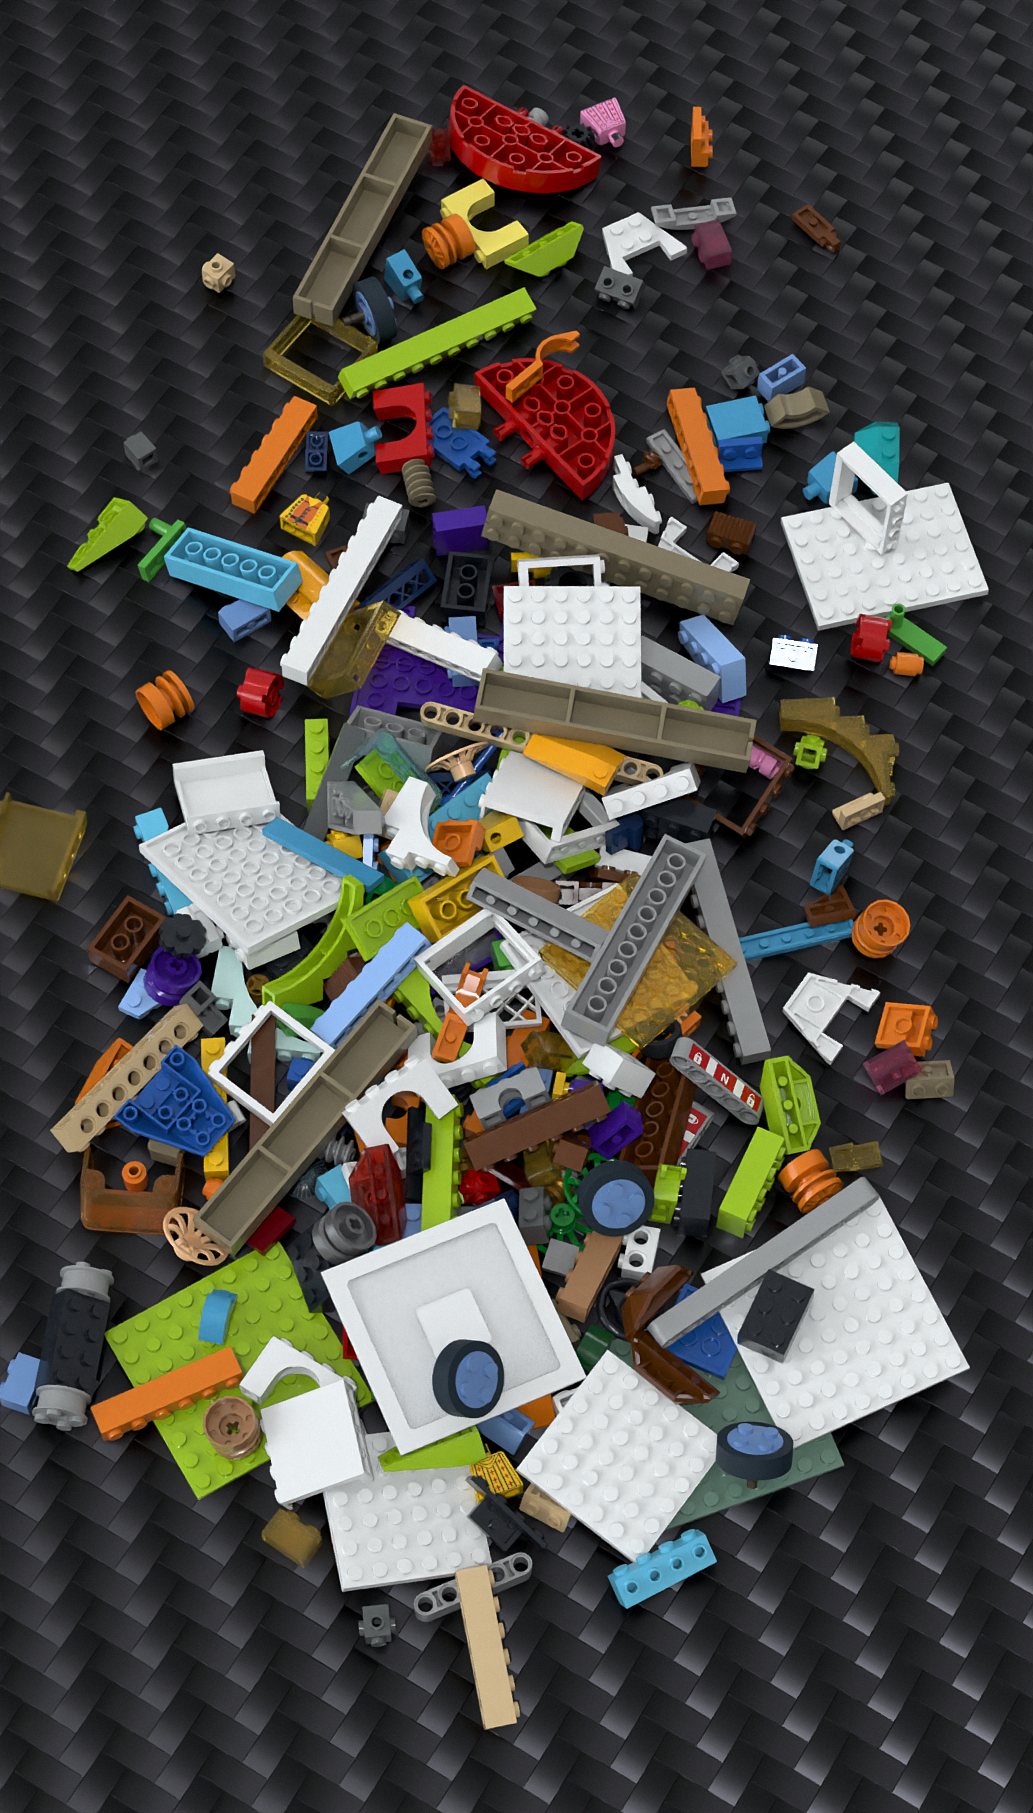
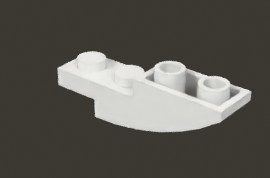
M623 454L614 456L613 469L616 475L613 476L612 488L616 497L636 522L643 527H648V531L653 534H658L662 518L660 512L655 511L652 494H648L645 486L639 488L637 480L631 476L632 469L628 461L625 462Z

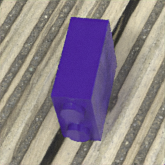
M485 505L432 513L433 541L437 556L448 555L449 551L467 552L489 548V539L481 536L487 517Z

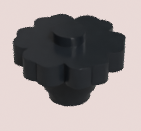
M176 913L173 918L166 917L158 930V933L161 935L158 941L165 952H170L176 958L189 959L191 954H200L207 941L204 937L206 933L205 927L202 926L200 920H192L189 914Z

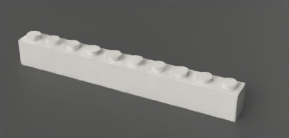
M380 496L376 498L374 503H370L367 509V516L365 519L360 520L357 528L358 532L355 536H351L346 553L342 552L340 555L338 567L332 569L327 586L324 585L321 588L319 600L317 603L314 602L312 604L308 619L302 621L299 635L293 637L288 654L285 653L280 661L282 676L306 686L308 685L401 521V504Z

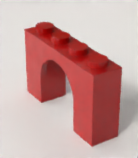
M424 383L373 391L374 411L379 421L401 417L411 418L416 421L415 429L406 438L375 445L376 464L381 475L402 471L403 464L413 459H423L425 465L428 467L432 466L431 458L435 457L434 447L431 444L434 434L432 426H430L433 416L431 408H429V404H432V397L430 391H426Z

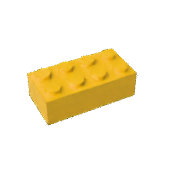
M494 855L478 857L472 861L471 867L460 868L455 877L449 875L407 900L424 936L430 943L438 942L484 909L466 899L474 878L483 867L504 877Z

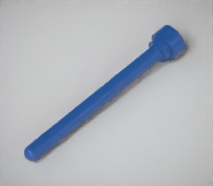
M499 730L494 737H501L503 732ZM489 745L485 748L473 764L476 774L459 782L452 793L442 797L437 804L441 807L465 789L497 747Z

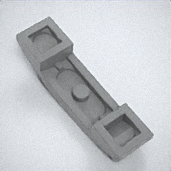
M731 197L712 199L710 205L673 209L670 204L651 207L656 226L674 230H689L716 225L735 217L737 214Z

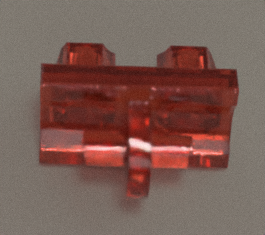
M432 128L429 160L432 161L433 166H444V163L450 162L451 159L448 129L439 128L435 130Z

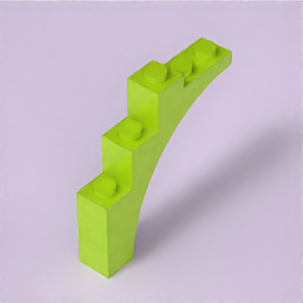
M351 874L342 877L340 898L328 929L315 948L296 967L278 979L262 985V1005L265 1006L271 1001L282 1009L284 1003L309 1005L323 1000V979L332 976L342 962L348 958L347 951L357 948L341 920L363 907L365 888L362 882Z

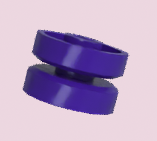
M160 947L154 952L143 978L147 994L155 1002L162 1005H179L182 997L198 982L202 973L201 963L195 954H191L189 959L176 958L170 952H165Z

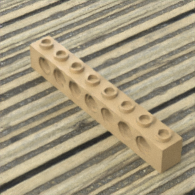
M188 1004L174 1006L50 1130L67 1152H82L90 1145L89 1141L106 1129L105 1125L114 1119L113 1116L128 1099L134 1101L137 1097L136 1093L140 1089H144L152 1080V1077L161 1070L160 1062L175 1045L183 1049L182 1047L186 1043L191 1042L198 1036V1031L204 1025ZM128 1075H129L130 1078H131V1082H130V1083H129V1081H128ZM113 1091L115 1092V1099L112 1096ZM97 1106L100 1110L99 1115L97 1114ZM81 1122H82L83 1125H84V1130H83V1131H82V1129H81Z

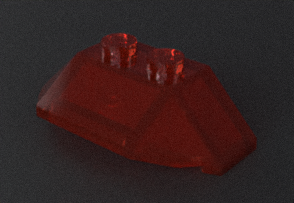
M389 1144L364 1148L361 1157L348 1178L351 1203L359 1205L372 1218L377 1234L374 1244L377 1246L392 1244L402 1240L407 1223L401 1170Z

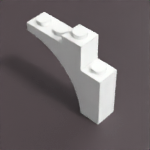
M409 776L384 817L386 833L394 838L386 850V854L391 859V864L398 869L406 868L413 871L415 866L418 865L424 869L427 867L432 868L442 876L448 874L455 877L460 869L451 857L443 854L432 845L429 836V812L436 794L429 783Z

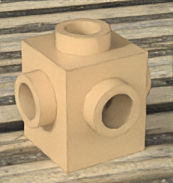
M217 253L202 267L203 283L208 288H213L220 293L235 278L234 263Z

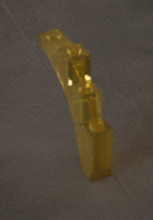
M835 697L780 700L779 719L781 731H799L817 735L847 750L868 772L877 789V793L881 792L885 797L884 805H890L891 796H895V784L890 782V776L893 774L892 765H894L895 756H899V744L894 741V734L870 735L869 724H865L864 715L840 717V707L835 705Z

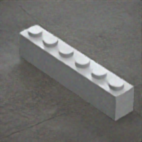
M484 867L474 878L466 899L591 963L594 961L610 932Z

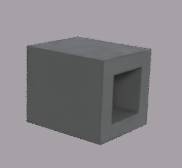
M142 431L130 436L123 442L125 455L140 472L158 461L156 447Z

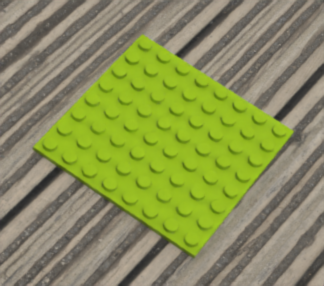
M279 1241L265 1256L254 1250L106 1331L104 1334L134 1388L230 1346L244 1378L274 1336L279 1340L281 1338L288 1340L293 1345V1348L299 1352H308L314 1357V1361L320 1365L323 1363L329 1365L335 1370V1374L340 1377L347 1376L352 1379L358 1389V1396L355 1399L358 1410L373 1402L371 1400V1392L351 1359H343V1346L323 1313L309 1312L292 1262ZM213 1289L226 1290L237 1294V1302L230 1315L229 1332L223 1345L198 1340L204 1303L208 1293L211 1294ZM289 1375L277 1383L263 1405H260L242 1394L239 1385L230 1390L223 1389L217 1392V1395L211 1399H200L194 1402L193 1406L188 1409L175 1410L167 1418L162 1420L155 1419L153 1422L197 1499L200 1500L271 1460L265 1449L267 1439L264 1432L259 1447L249 1457L240 1460H229L217 1453L206 1437L203 1428L204 1414L214 1401L225 1396L240 1397L251 1405L258 1419L261 1420V1409L320 1387L312 1378L306 1375ZM233 1429V1430L231 1431V1434H232L233 1432L237 1434V1433L239 1432V1430H238V1431H235V1430Z

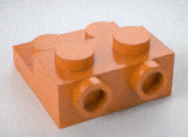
M693 107L691 167H708V158H712L713 146H709V142H712V130L709 129L705 116H701V107Z
M474 819L437 822L432 845L443 854L451 857L458 867H471L475 851H481L486 829L479 821Z
M886 1002L875 1045L877 1048L900 1050L902 1055L925 1057L926 1050H931L932 1037L930 1034L932 1029L935 1030L937 1028L938 1017L933 1012L931 1006Z

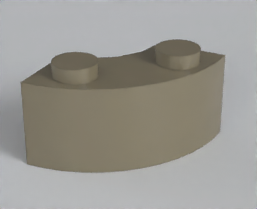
M809 386L794 394H778L764 406L771 427L780 429L796 428L810 424L830 412L823 392Z

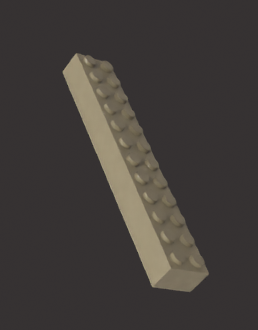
M396 113L392 115L293 296L294 314L312 319L314 316L315 321L334 326L353 291V284L357 283L432 144V125Z
M497 489L490 504L481 535L489 540L500 542L511 548H517L542 558L598 554L600 560H604L605 573H601V579L619 586L640 587V593L734 625L750 582L748 578ZM593 564L567 566L576 571L593 575Z
M487 668L482 670L473 721L606 745L612 748L743 773L747 772L750 763L756 720Z
M378 999L195 1215L193 1222L196 1229L234 1257L347 1122L342 1114L346 1110L345 1107L351 1101L360 1100L364 1097L366 1090L371 1086L378 1085L418 1037L417 1026L400 1014L396 1017V1011Z

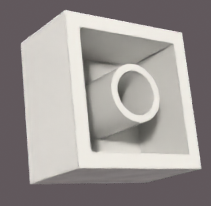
M594 1042L582 1063L590 1069L588 1072L590 1075L599 1080L603 1079V1085L612 1090H615L617 1087L619 1088L618 1091L627 1097H631L633 1094L642 1098L656 1074L629 1053L607 1043L603 1047Z

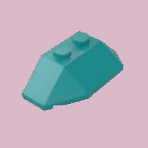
M875 421L855 432L854 442L898 484L900 435L898 423ZM870 488V491H871L874 495H877V494Z

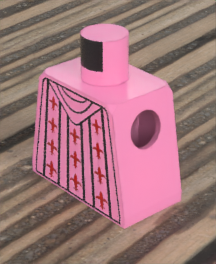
M616 98L581 111L580 125L584 123L585 127H591L598 145L611 142L614 147H619L623 144L626 122Z

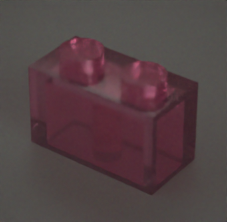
M719 219L696 224L694 234H692V242L694 246L698 247L699 259L701 263L704 262L706 269L709 270L731 264L732 249Z
M905 1040L863 1063L880 1095L923 1072Z

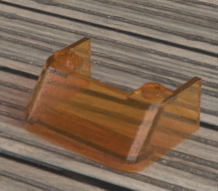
M86 1148L80 1180V1217L83 1226L89 1230L165 1235L163 1229L165 1216L170 1210L181 1207L186 1170L183 1153L177 1154L175 1175L160 1176L154 1183L153 1192L105 1189V1177L100 1171L93 1170L94 1159L91 1148ZM172 1217L169 1224L179 1225L175 1218Z

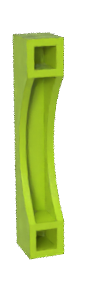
M415 967L395 989L392 996L398 1003L402 1002L407 1007L406 1010L413 1020L417 1019L423 1025V1031L425 1033L430 1032L437 1041L443 1023L438 1018L432 1005L429 982ZM462 1042L456 1061L470 1050L471 1044ZM506 1071L483 1077L470 1083L475 1089L486 1088L492 1080L498 1079Z

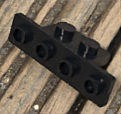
M411 1106L408 1108L405 1198L422 1203L423 1173L431 1170L432 1124L425 1122L426 1110Z
M479 1475L477 1477L468 1476L465 1479L483 1497L466 1517L503 1552L508 1550L520 1534L539 1550L545 1549L548 1546L543 1541L545 1537L535 1528L531 1530L525 1524L526 1519L516 1510L512 1512L506 1506L508 1502L498 1493L494 1495L488 1489L489 1484Z

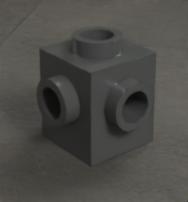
M740 355L730 359V364L721 371L731 389H744L750 386L760 374L756 367V362L750 356Z
M388 1604L362 1607L363 1620L358 1621L360 1637L365 1636L366 1644H371L373 1647L385 1646L386 1642H392L391 1633H396L395 1617H389Z

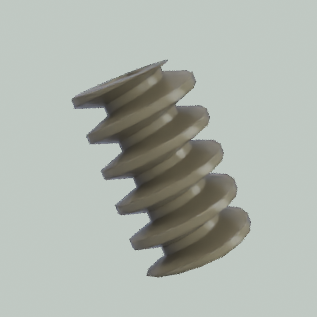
M413 459L407 461L402 466L408 501L412 506L419 508L431 506L436 502L435 490L431 481V474L429 473L430 469L425 465L423 459Z

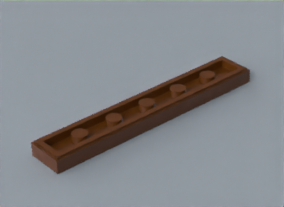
M271 1014L251 1038L250 1097L271 1113H274L276 1017ZM251 1111L249 1152L270 1128L268 1124Z

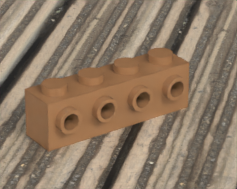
M595 1231L593 1233L588 1232L583 1244L586 1246L584 1251H578L574 1261L576 1266L574 1269H569L565 1278L567 1284L565 1288L560 1287L555 1301L559 1302L558 1313L585 1323L596 1301L597 1294L621 1250L624 1235L611 1237Z

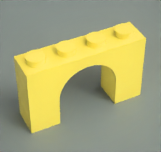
M481 179L442 199L440 214L443 219L452 214H458L463 218L474 238L475 259L488 269L528 246L529 234L518 220L492 232L478 230L470 224V220L475 215L495 206V192L484 179Z

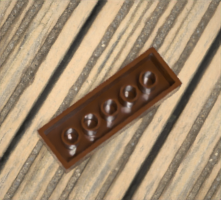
M671 1056L661 1059L646 1058L645 1066L656 1074L642 1098L636 1096L633 1106L634 1109L641 1113L643 1133L621 1150L619 1160L633 1163L639 1167L646 1175L651 1186L655 1185L660 1163L677 1165L697 1085L670 1063Z
M595 1080L554 1098L548 1103L532 1110H527L500 1124L464 1138V1146L475 1171L481 1169L482 1172L494 1168L495 1163L502 1159L504 1162L511 1161L518 1157V1152L526 1149L528 1153L541 1147L540 1143L549 1140L551 1143L562 1138V1133L571 1130L572 1133L585 1128L584 1123L591 1120H594V1123L602 1121L608 1117L607 1113L611 1112L598 1081Z

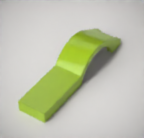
M659 1164L653 1190L654 1207L647 1221L670 1224L678 1200L680 1182L685 1180L687 1168Z

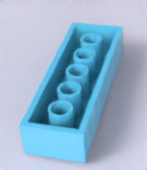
M187 528L164 556L170 576L278 612L303 582L297 562L192 528Z
M488 773L476 779L429 815L428 831L431 842L437 822H447V820L467 821L469 819L478 821L481 819V808L478 807L481 795L485 794L488 783L492 782V778ZM489 808L485 816L492 812L494 809ZM388 847L377 854L397 883H402L414 875L421 882L434 872L432 868L427 867L424 869L418 865L415 866L413 871L406 868H396L391 864V859L386 854Z

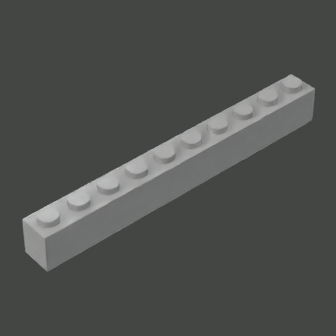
M710 838L685 843L707 854L702 870L691 888L693 895H690L693 909L697 908L699 914L696 916L698 928L703 929L705 935L702 937L705 951L709 950L711 956L708 959L711 972L715 971L717 977L715 979L716 991L721 993L723 998L721 1001L722 1012L727 1014L729 1022H727L728 1033L735 1040V1044H733L735 1057L740 1058L742 1065L769 1059L771 1047Z

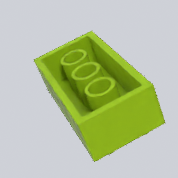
M757 1127L719 1208L717 1228L740 1238H744L746 1231L751 1233L756 1222L757 1212L762 1210L766 1200V1193L771 1190L774 1184L776 1171L781 1169L784 1162V1155L787 1149L783 1147L784 1137Z

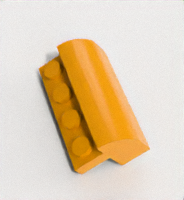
M291 551L281 558L298 563L303 582L285 604L303 620H307L312 604L314 602L317 603L319 600L321 588L324 585L327 586L329 582V575L304 552ZM355 600L343 621L344 623H351L357 615L353 608L360 604L359 601Z

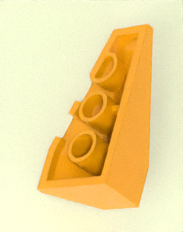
M539 734L532 735L522 753L530 759L603 796L607 793L626 758V755L606 745Z

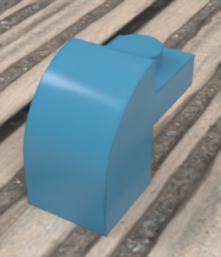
M214 1289L211 1294L208 1293L201 1315L198 1340L223 1345L229 1332L230 1315L236 1305L237 1294L226 1290Z

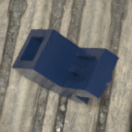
M632 812L615 818L620 825L605 831L606 852L613 855L628 847L634 850L639 849L643 844V819L641 816Z

